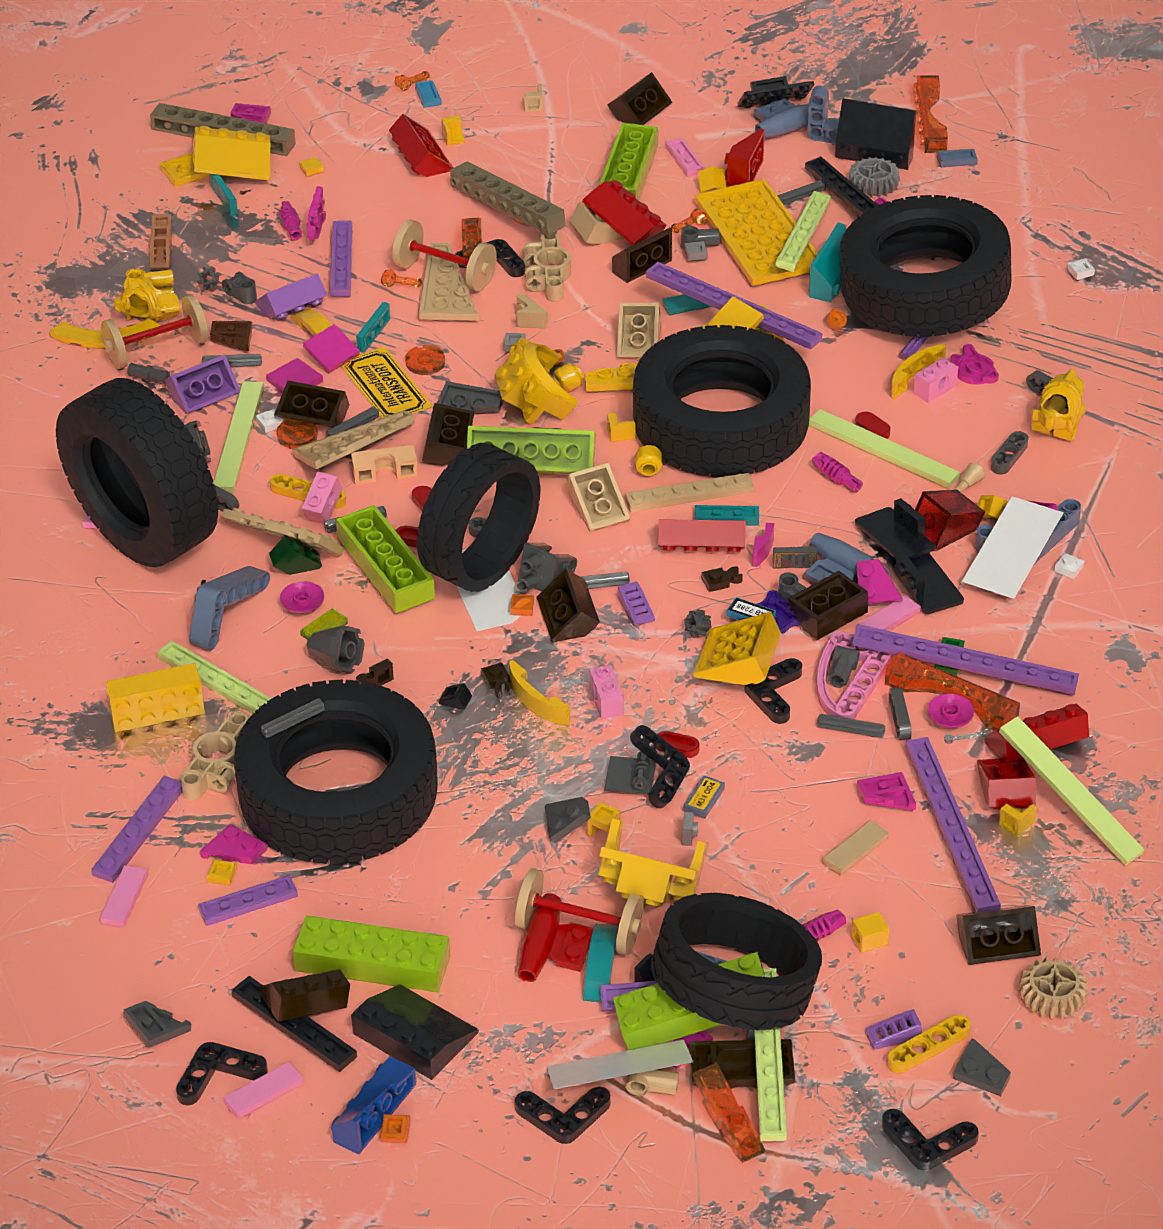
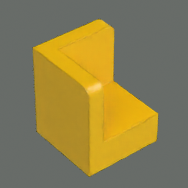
M460 116L441 118L442 135L447 146L465 143Z
M711 166L698 171L700 192L725 188L724 169Z
M615 412L607 413V431L611 442L636 439L635 421L618 423Z
M980 495L975 516L998 520L1009 501L997 495Z
M599 802L590 813L588 835L593 837L599 829L608 832L612 819L620 820V810Z
M1008 804L1004 805L1000 809L999 826L1018 837L1035 823L1037 806L1032 804L1023 811L1019 808L1014 809Z
M880 912L852 919L851 936L861 953L888 945L890 928Z

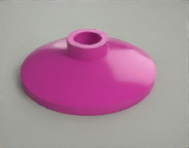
M307 581L295 582L282 590L280 601L282 606L291 612L306 613L317 609L323 603L324 592L315 583Z
M942 694L930 701L928 714L935 723L944 727L955 728L964 726L972 720L974 707L963 696Z

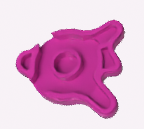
M322 186L316 187L308 214L307 238L312 242L319 238L322 225L326 220Z
M964 345L963 355H951L950 362L958 366L957 378L959 380L977 385L998 381L999 374L994 367V362L987 356L976 352L973 345Z

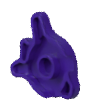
M769 591L766 599L757 603L758 605L776 610V617L774 619L781 634L793 626L800 625L789 602L780 599L777 591Z

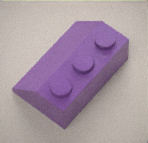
M317 273L268 292L256 300L255 304L269 319L277 317V320L287 317L290 311L294 310L297 313L306 309L305 306L308 304L315 306L322 303V299L327 296V293Z
M225 354L173 374L164 380L172 399L185 414L240 393V388Z

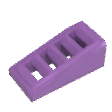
M637 581L618 587V600L634 626L655 621L651 607Z
M913 1009L866 1027L865 1032L873 1050L902 1044L921 1034L922 1024ZM877 1033H881L883 1038L879 1039Z

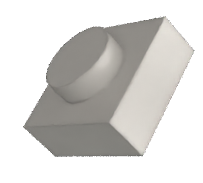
M704 241L685 243L688 261L708 259V252Z
M506 333L504 351H509L512 345L521 337L526 339V333Z
M684 812L682 845L692 846L693 836L697 837L698 822H694V812Z

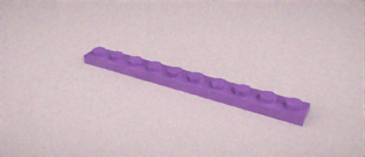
M657 262L646 271V278L719 310L734 296L764 315V319L758 327L810 350L822 340L823 333L660 262Z
M860 624L857 625L852 645L1072 695H1075L1079 673Z
M929 738L906 740L905 748L975 912L1000 909L1001 903Z

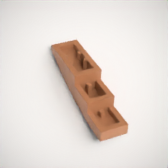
M152 215L150 270L170 269L172 215Z

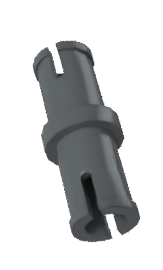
M130 363L127 369L129 376L144 378L145 381L153 380L166 384L164 380L170 376L169 371L155 369L151 365L146 367Z

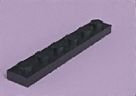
M820 156L805 162V169L816 179L822 180L832 193L859 216L875 206L879 207L823 157Z
M251 976L245 978L231 990L232 997L337 1071H342L357 1058V1050L308 1016L278 1022L258 992L259 987L263 985Z

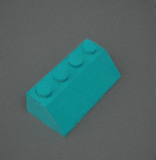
M838 222L810 266V298L832 303L835 296H838L840 293V244L846 231L842 223Z

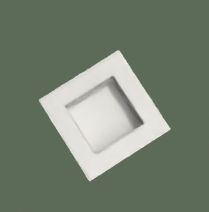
M1086 258L1068 263L1067 269L1076 280L1094 276L1095 269Z
M275 409L256 415V422L265 433L284 426L283 419L275 417Z
M1064 553L1056 563L1054 572L1075 579L1084 567V560Z

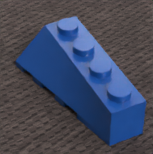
M391 1056L383 1064H380L373 1077L363 1084L358 1095L348 1102L344 1112L333 1120L331 1125L333 1142L360 1155L382 1128L384 1114L392 1115L416 1086L415 1068Z

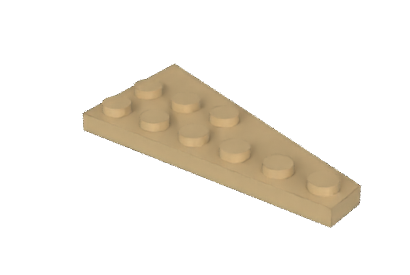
M430 242L429 247L454 254L450 243ZM428 254L419 319L479 321V314L475 310L474 302L471 300L468 287L457 263Z
M402 411L293 448L294 457L317 470L352 452H357L360 448L399 429L407 428L408 425L415 422L413 414Z
M234 507L232 511L224 509L221 516L229 521L282 538L286 535L292 539H298L304 545L342 556L345 549L338 545V540L326 534H316L307 528H297L284 521L278 522L272 519L267 521L263 519L264 517L253 513L249 516L244 514L245 511Z

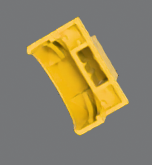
M521 337L512 345L509 350L510 355L494 374L502 400L522 409L525 422L531 425L544 411L564 420L576 407L578 400L559 386L549 375L550 369L562 356L543 344H534Z
M612 819L606 846L601 847L599 855L603 858L598 875L604 877V882L616 884V891L622 892L621 897L628 899L631 894L641 895L645 898L644 903L658 907L662 906V903H669L671 896H674V900H679L682 897L696 894L709 845L708 842L698 840L690 867L683 868L651 858L621 852L620 839L623 821ZM673 875L676 876L675 881L671 883Z

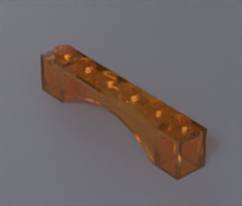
M917 75V82L913 83V94H915L914 103L916 104L917 125H919L920 146H924V153L947 151V127L935 119L930 112V109L939 101L940 97L939 75Z
M900 652L886 667L885 685L892 688L901 687L904 693L928 692L939 695L957 694L963 696L972 703L974 713L981 719L984 726L991 730L1000 728L1017 716L1019 717L1020 702Z

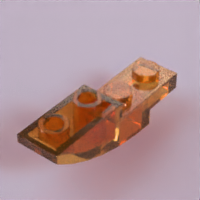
M482 217L462 218L463 257L470 259L474 249L478 244L482 243Z
M718 1063L694 1072L692 1076L704 1097L702 1103L719 1133L737 1158L744 1163L766 1153L743 1105L739 1107Z

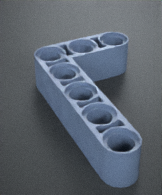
M822 85L815 86L809 99L808 136L814 141L836 143L839 119L828 118L829 91Z
M1066 499L1057 506L1058 510L1064 513L1035 563L1079 524L1081 503L1079 501ZM984 524L977 528L975 548L978 552L992 531L993 526Z
M246 566L203 583L198 588L189 642L195 646L212 651L219 640L224 607L265 590L270 581V573L252 566Z

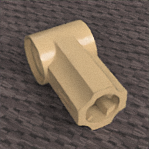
M656 1069L628 1075L626 1089L629 1093L636 1096L646 1095L648 1091L676 1095L679 1072Z

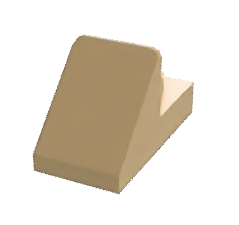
M525 294L518 295L516 306L517 327L548 328V311Z

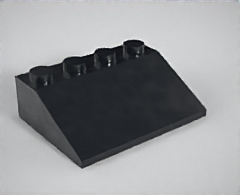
M843 98L836 137L835 158L861 161L862 158L868 159V157L884 158L885 161L890 160L891 163H895L899 169L908 170L914 153L916 110Z
M401 984L366 999L351 1014L354 1035L391 1057L414 1067L415 1071L430 1080H433L479 1033L478 1028Z

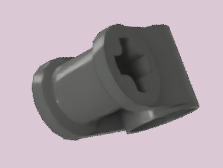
M239 271L235 273L234 277L222 281V287L226 294L234 297L241 303L252 304L257 300L255 280L247 277Z

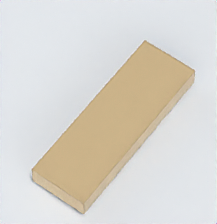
M869 821L823 858V864L841 876L887 840L889 832L874 822Z

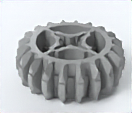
M862 158L861 161H856L851 166L849 181L866 195H871L872 197L887 196L888 193H893L899 185V168L896 167L895 163H891L890 160L885 161L884 158Z

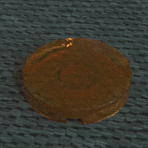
M423 345V348L413 347L405 355L406 367L409 371L418 375L437 373L445 366L444 352L432 345Z
M288 419L277 427V440L280 444H284L286 448L293 449L316 441L318 429L316 424Z

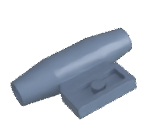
M784 98L754 109V116L761 120L760 123L755 125V132L765 129L764 138L781 136L808 126L809 104L795 106Z
M818 532L811 538L810 546H817V554L823 560H817L804 573L805 579L815 584L840 571L854 581V577L858 579L857 562L874 559L840 539Z

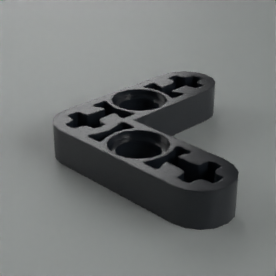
M495 239L486 242L495 247L496 261L511 277H521L525 274L524 261L505 240ZM478 245L458 251L455 255L470 259L472 252ZM458 264L459 268H467V266Z
M795 658L781 661L770 666L764 681L758 684L751 683L745 685V693L774 723L783 724L790 719V706L775 689L793 682L802 676L801 661ZM774 675L778 676L779 678L776 680H772L768 677ZM764 697H770V698H772L773 700H772V701H763L762 698H764Z
M640 725L631 732L630 741L637 749L663 768L648 795L650 803L654 807L661 809L673 799L690 768V763L682 753L649 727ZM656 747L663 750L664 756L657 753ZM665 776L672 779L673 786L666 782ZM664 791L665 793H663L662 797L660 798V792Z
M215 1042L203 1043L197 1049L177 1084V1099L183 1105L189 1106L197 1103L216 1070L249 1080H256L268 1073L267 1061L263 1056ZM230 1058L239 1059V1062L233 1065L226 1063ZM197 1070H203L206 1072L201 1077H195L192 1075Z
M599 1086L589 1090L565 1113H562L531 1091L520 1092L515 1097L516 1113L561 1144H569L576 1140L611 1105L610 1091ZM578 1112H587L589 1114L584 1119L577 1118L575 1115ZM542 1114H550L553 1117L549 1121L539 1119Z
M889 1109L882 1115L883 1131L909 1161L920 1170H930L972 1148L978 1142L979 1129L972 1122H961L927 1140L902 1111ZM904 1136H912L916 1141L906 1143L902 1138ZM947 1142L953 1147L945 1150L940 1148L939 1144Z

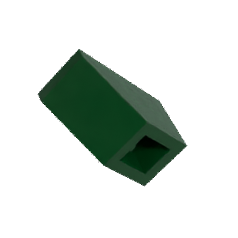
M286 535L269 552L273 567L289 575L317 570L322 567L319 558L320 554L316 549L309 548L298 539H292Z

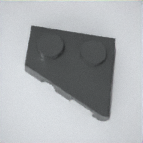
M583 797L549 803L544 806L549 839L555 843L591 818L589 803Z
M147 1001L124 1009L123 1017L148 1047L191 1031L190 1021L185 1020L182 1023L172 1018L173 1013L159 1009L156 1005Z
M971 1038L953 1073V1079L1001 1096L1010 1080L1011 1072L978 1041Z

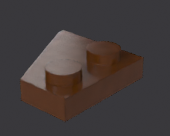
M212 321L211 340L249 351L253 329L252 321Z

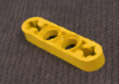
M275 474L270 477V489L273 493L305 501L313 483L285 474ZM298 487L303 488L301 490H294V488ZM343 490L334 509H340L346 505V494Z
M953 1015L895 1047L888 1054L887 1065L889 1070L897 1074L905 1073L966 1039L970 1034L971 1028L969 1018L964 1015ZM935 1035H942L946 1038V1040L938 1042L935 1041L932 1037ZM916 1046H921L925 1048L926 1051L918 1053L915 1052L912 1048Z

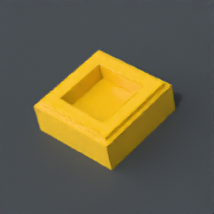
M317 157L299 162V167L307 177L324 172V166Z
M214 859L207 875V882L231 886L238 869L237 863Z

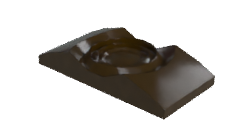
M781 1039L783 1085L787 1086L795 1083L792 1039ZM755 1040L690 1041V1055L693 1060L691 1063L692 1085L720 1092L735 1087L747 1086L757 1089Z

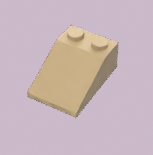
M579 201L570 222L586 243L602 245L623 238L587 205Z
M659 302L619 303L617 359H640L651 346H654L660 340L661 309Z
M609 462L568 475L567 488L574 505L590 532L631 519Z

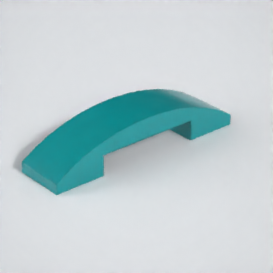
M595 924L587 961L583 1001L601 1002L600 985L611 984L619 926Z

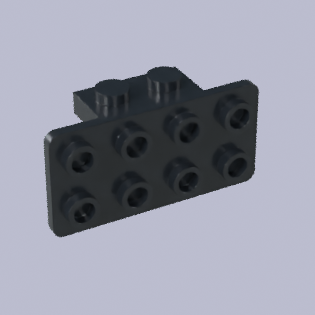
M786 76L752 81L750 83L751 91L744 92L737 104L738 107L747 109L755 104L765 106L773 101H779L784 98L786 100L791 98L801 100L806 98L815 84L814 81H807L788 85Z
M902 498L894 500V509L886 507L855 519V525L896 560L897 555L905 553L911 560L935 551V544L925 536V517Z
M905 553L898 554L897 560L892 556L887 558L889 567L917 604L921 606L924 613L931 614L964 603L962 594L930 553L911 560Z

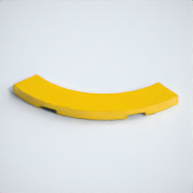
M148 318L138 324L121 328L119 331L122 337H126L161 325ZM65 321L49 330L51 337L67 344H81L82 347L105 348L101 330L83 329L68 324Z

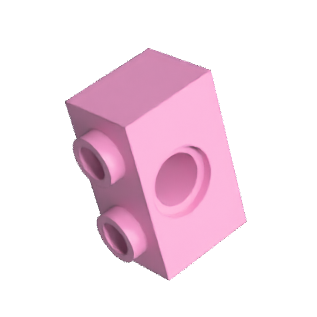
M943 357L916 373L913 394L929 403L956 387L958 366Z
M317 472L302 506V510L308 520L325 524V521L330 519L343 489L337 476Z
M612 665L589 669L590 691L601 719L623 715V693Z

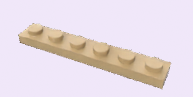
M749 473L626 492L625 499L631 513L754 493V485Z

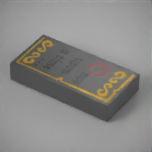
M817 546L773 547V569L810 568L817 561Z

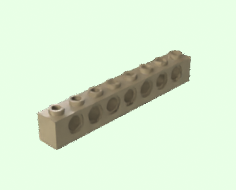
M159 103L150 114L151 127L155 131L190 138L194 137L195 127L208 126L212 129L226 128L229 131L244 130L254 134L261 132L270 135V153L281 156H288L296 145L295 130L292 128Z
M468 161L450 169L452 187L538 231L550 235L566 227L564 209Z

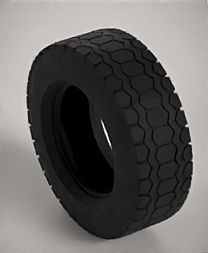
M920 195V198L910 196L905 197L906 200L899 198L892 200V203L888 201L880 204L879 207L875 206L867 210V212H864L855 219L844 232L840 244L841 287L848 308L857 318L864 323L867 322L868 325L874 328L878 327L879 330L888 333L891 331L892 334L897 335L905 333V336L917 337L918 334L920 337H932V334L934 336L947 335V332L952 334L960 332L961 329L966 330L974 327V324L978 325L985 321V319L990 318L1003 306L1008 298L1012 282L1011 241L1008 229L994 212L980 204L973 203V201L960 200V198L952 196L946 198L944 195H934V197L932 195ZM919 257H942L962 263L948 270L933 273H909L890 268L896 263Z
M717 325L705 326V329L700 326L690 328V331L688 329L679 331L677 335L675 333L655 343L654 346H651L637 364L633 380V420L636 424V434L643 446L652 445L660 449L662 462L668 463L669 466L678 470L681 468V471L693 474L695 471L697 475L708 476L711 474V477H723L724 474L732 476L739 473L753 474L754 471L757 473L766 470L768 467L771 468L780 464V461L783 462L801 446L806 437L810 418L811 396L809 370L803 358L789 344H786L777 337L774 338L773 335L763 332L761 334V331L749 328L747 330V327L741 326L732 328V325H720V328H718ZM708 389H732L754 395L763 400V402L742 410L722 412L696 408L680 399L689 394Z
M115 378L73 400L60 411L56 422L58 454L60 461L63 463L61 465L64 473L68 476L67 480L71 489L75 490L73 493L79 503H82L83 510L87 516L91 517L90 520L96 528H100L101 534L117 550L119 549L122 554L136 563L139 562V564L148 567H159L186 553L213 533L218 521L217 493L210 470H207L209 467L205 458L200 455L202 453L196 441L193 442V436L187 427L184 428L185 424L178 415H174L175 412L167 403L164 404L165 401L143 384L128 378Z
M325 680L312 682V686L309 683L298 686L296 691L293 688L281 693V697L277 695L267 701V704L264 703L250 716L241 729L235 745L234 768L240 808L248 827L270 848L277 852L281 851V854L292 858L296 856L298 860L310 862L312 859L313 863L327 864L328 860H330V864L345 863L346 859L348 863L362 861V857L366 860L379 856V852L382 855L394 849V846L398 847L406 842L408 838H411L426 822L435 804L438 777L436 745L431 726L427 718L413 702L404 698L403 695L393 690L391 692V689L381 685L376 687V684L364 681L360 684V681L346 680L345 683H343V680H329V684H326ZM317 698L321 699L324 703L325 710L288 729L269 738H265L261 733L260 727L263 724ZM346 749L366 752L378 757L387 765L384 772L374 781L358 788L339 792L305 789L294 784L286 776L289 770L302 759L330 750Z

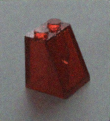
M957 489L923 491L915 508L917 512L925 517V536L935 544V551L975 532L985 514L982 508Z

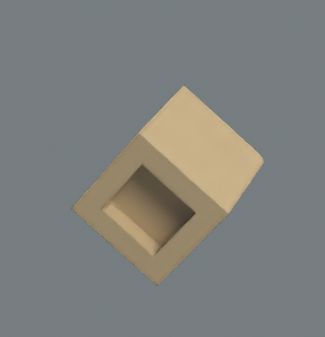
M537 84L538 92H524L525 112L543 111L541 84Z

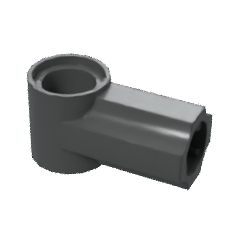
M685 226L682 228L680 247L685 250V243L704 241L705 246H718L720 244L718 228L698 229L695 226Z
M786 572L779 576L778 593L780 599L788 601L789 597L806 589L805 586L798 582L799 579L796 574Z
M836 646L833 664L828 674V682L833 687L841 688L847 685L852 670L857 668L860 655L859 650Z

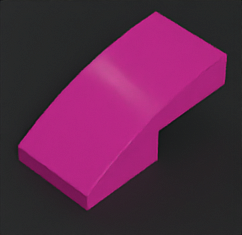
M766 523L764 537L755 536L753 567H758L769 555L774 542L775 523Z

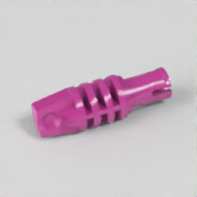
M282 201L281 210H279L282 224L285 230L289 231L291 239L298 240L302 237V231L299 228V217L289 201Z
M822 452L813 457V465L832 481L840 485L844 484L854 493L861 490L863 482L851 475L850 470L843 464H840L839 461Z
M837 909L821 914L802 925L806 927V931L809 930L814 938L819 941L821 938L831 935L847 922L845 915Z

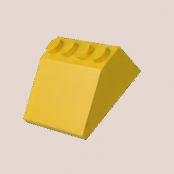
M208 126L195 127L192 144L194 172L270 180V135L261 132L256 134L248 133L244 130L229 131L226 128L212 129Z
M772 612L710 628L693 672L694 677L741 685L758 684L764 681L781 636Z

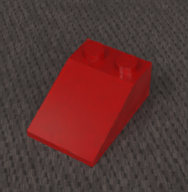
M760 129L732 146L730 152L726 153L725 164H727L724 175L725 180H727V187L754 181L764 161L765 129Z
M1024 758L1010 763H1006L1003 759L977 760L983 794L988 807L1000 810L1006 804L1021 809L1028 808L1032 804L1036 805V777Z

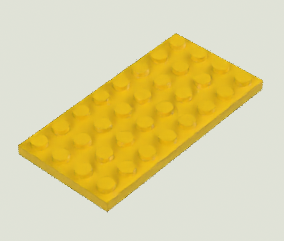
M766 179L694 194V201L713 229H719L721 241L752 286L810 273V266L818 254L811 242H809L794 272L775 266L783 247L796 225V221Z

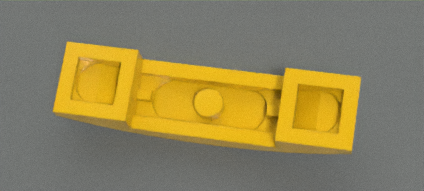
M311 308L291 315V319L300 328L306 327L314 336L332 326L326 317Z
M939 344L925 348L903 361L893 376L891 398L896 399L907 390L908 381L916 373L941 358H945L946 345Z
M514 660L509 661L510 683L518 699L529 710L543 719L563 726L570 725V707L556 696L548 700L527 682V671Z

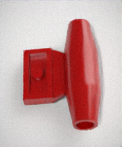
M547 893L543 896L562 902L559 896L552 893ZM537 906L531 916L521 945L518 977L526 982H534L548 958L555 962L557 966L581 972L594 928L573 922L559 924L560 911Z

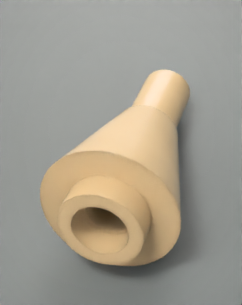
M969 463L960 483L953 490L954 494L960 496L966 488L984 479L985 472L983 467L977 463Z

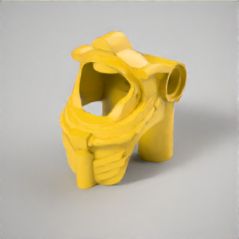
M140 269L128 270L122 295L114 300L116 311H122L127 320H130L131 316H137L146 319L150 318L158 322V320H167L177 316L181 310L178 296L174 293L173 286H171L174 285L172 270L147 273Z
M1069 369L1067 373L1055 376L1044 387L1039 409H1033V431L1047 435L1053 434L1054 437L1071 442L1074 440L1078 423L1086 412V407L1081 403L1085 387L1084 382L1076 376L1074 369ZM1054 394H1059V395H1062V396H1064V397L1067 398L1068 409L1065 410L1066 401H1065V399L1062 398L1061 396H1053V397L1051 398V400L1049 401V403L1047 404L1046 408H1045V402H1046L1047 399H1049L1052 395H1054Z

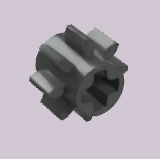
M204 266V271L197 273L200 276V280L197 283L204 284L203 289L208 290L209 286L211 289L216 290L215 286L222 283L219 281V276L222 274L220 272L215 273L216 268L213 266L210 270ZM207 276H211L212 280H207Z
M697 609L696 612L689 611V615L684 619L685 631H690L693 637H699V635L706 636V632L712 627L711 616L705 615V611Z

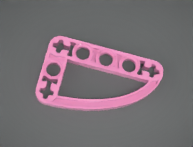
M846 632L834 633L823 650L817 671V695L827 715L855 719L890 666L892 654L872 649L860 651L859 660L864 663L836 704L829 696L826 686V676L836 646L855 650L859 647L852 645L854 635ZM876 668L878 671L870 672L867 669ZM867 682L869 685L861 686L858 683ZM851 696H857V697H859L860 699H859V700H851L849 697H851Z

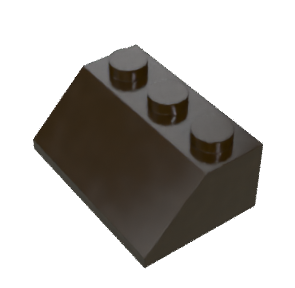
M651 72L608 103L607 106L617 120L623 123L644 125L673 102Z
M669 227L612 256V273L624 282L629 283L645 275L646 271L657 262L662 264L671 262L672 229Z
M287 380L274 415L275 417L333 428L344 421L350 404L345 391Z
M434 403L422 461L443 466L467 448L468 426H472L475 411Z
M565 569L537 596L550 638L554 642L585 637L600 623L585 579L568 569Z
M837 571L789 597L788 602L802 629L818 640L868 612V591L842 572Z
M1022 905L956 914L959 939L968 965L1041 955L1035 906Z
M338 969L272 982L259 987L258 992L279 1022L347 1008L350 983L342 971Z

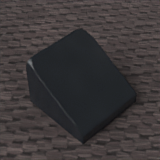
M464 683L448 686L440 697L439 704L463 710L468 705L472 694Z
M651 953L647 954L635 967V982L655 981L651 970Z

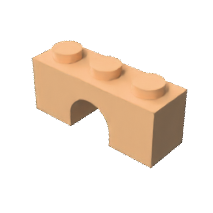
M414 445L351 453L355 485L376 482V474L382 470L395 472L397 479L418 477Z

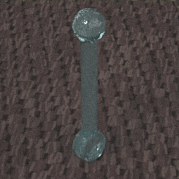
M985 729L983 732L956 736L947 734L944 736V742L951 744L954 740L981 736L987 737L991 730Z

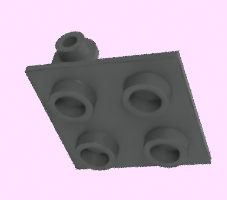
M641 751L637 754V758L610 756L604 791L649 795L653 785L656 763Z

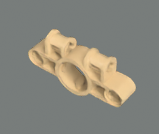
M557 231L550 235L541 233V242L526 243L522 249L525 255L523 261L527 266L525 270V277L527 278L526 287L531 291H546L547 300L559 302L564 298V282L571 276V256L567 250L560 248Z
M237 710L230 713L217 731L203 734L194 742V759L181 775L182 792L185 799L190 801L198 800L208 789L222 793L229 789L230 782L236 779L234 768L235 745L241 729L249 719L247 712ZM213 751L228 753L220 759L204 758L206 754Z

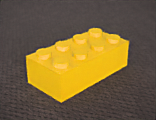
M196 663L105 681L110 716L115 732L205 714L201 680Z

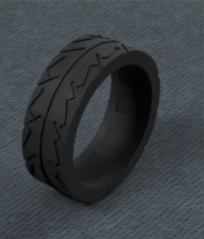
M477 443L471 445L470 448L467 447L447 465L448 467L440 474L428 495L418 527L417 552L424 569L470 592H480L487 589L490 585L492 586L510 570L512 564L514 565L522 553L524 544L529 539L540 505L541 485L534 465L489 443ZM496 482V492L489 516L476 539L462 553L464 536L470 518L483 495Z
M693 894L682 897L673 902L674 905H670L665 912L651 960V970L655 981L661 989L677 1004L715 1023L750 1030L782 1028L793 1024L800 1019V1015H804L822 965L820 946L809 930L806 931V927L781 910L774 909L773 906L747 897L734 896L733 894ZM690 945H721L749 954L757 952L760 959L776 968L783 976L761 977L735 972L709 961L697 953Z

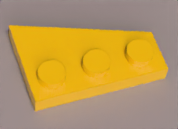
M637 359V363L628 364V362L620 363V367L614 369L605 367L585 372L586 392L633 389L634 373L640 359Z

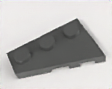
M446 381L437 403L475 411L474 414L499 412L504 400H502L498 390Z

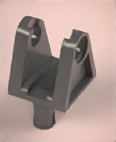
M525 543L518 576V589L521 592H527L531 588L543 591L565 569L574 573L577 567V558L569 554H551L552 547L545 543Z

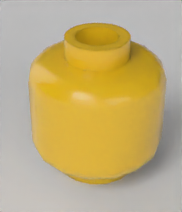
M567 363L554 371L555 379L553 380L568 393L582 385L584 377L576 364Z
M645 445L637 450L635 454V467L641 475L653 476L662 469V453L656 446Z

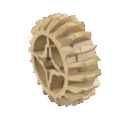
M1056 957L1053 961L1045 958L1042 963L1036 960L1033 965H1028L1026 971H1023L1019 985L1021 999L1025 1000V1006L1031 1007L1033 1013L1039 1011L1041 1017L1045 1014L1050 1015L1051 1019L1055 1015H1058L1061 1019H1063L1065 1014L1072 1016L1074 1011L1079 1012L1081 1005H1084L1088 993L1086 977L1082 976L1081 969L1075 968V964L1067 965L1066 960L1058 962Z

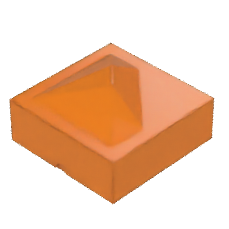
M512 594L510 615L532 616L534 595Z
M384 1114L380 1135L381 1141L407 1143L411 1123L410 1116Z

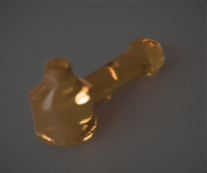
M423 71L411 77H406L405 75L396 76L395 85L402 91H406L410 88L411 84L428 80L430 74L428 71Z
M700 208L694 209L690 217L671 225L672 232L679 233V230L693 223L697 225L707 224V214Z
M392 269L385 270L380 280L382 285L386 287H392L395 283L415 287L422 285L420 278L397 276Z

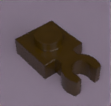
M733 566L727 571H724L721 567L702 572L701 579L707 590L713 592L730 588V583L739 584L743 582V575L739 574L738 566Z
M388 658L369 667V673L359 674L356 676V680L360 681V684L364 681L374 683L376 687L378 685L382 686L394 680L393 663Z
M502 662L481 668V675L489 689L495 688L497 698H501L502 690H506L509 695H512L510 676Z

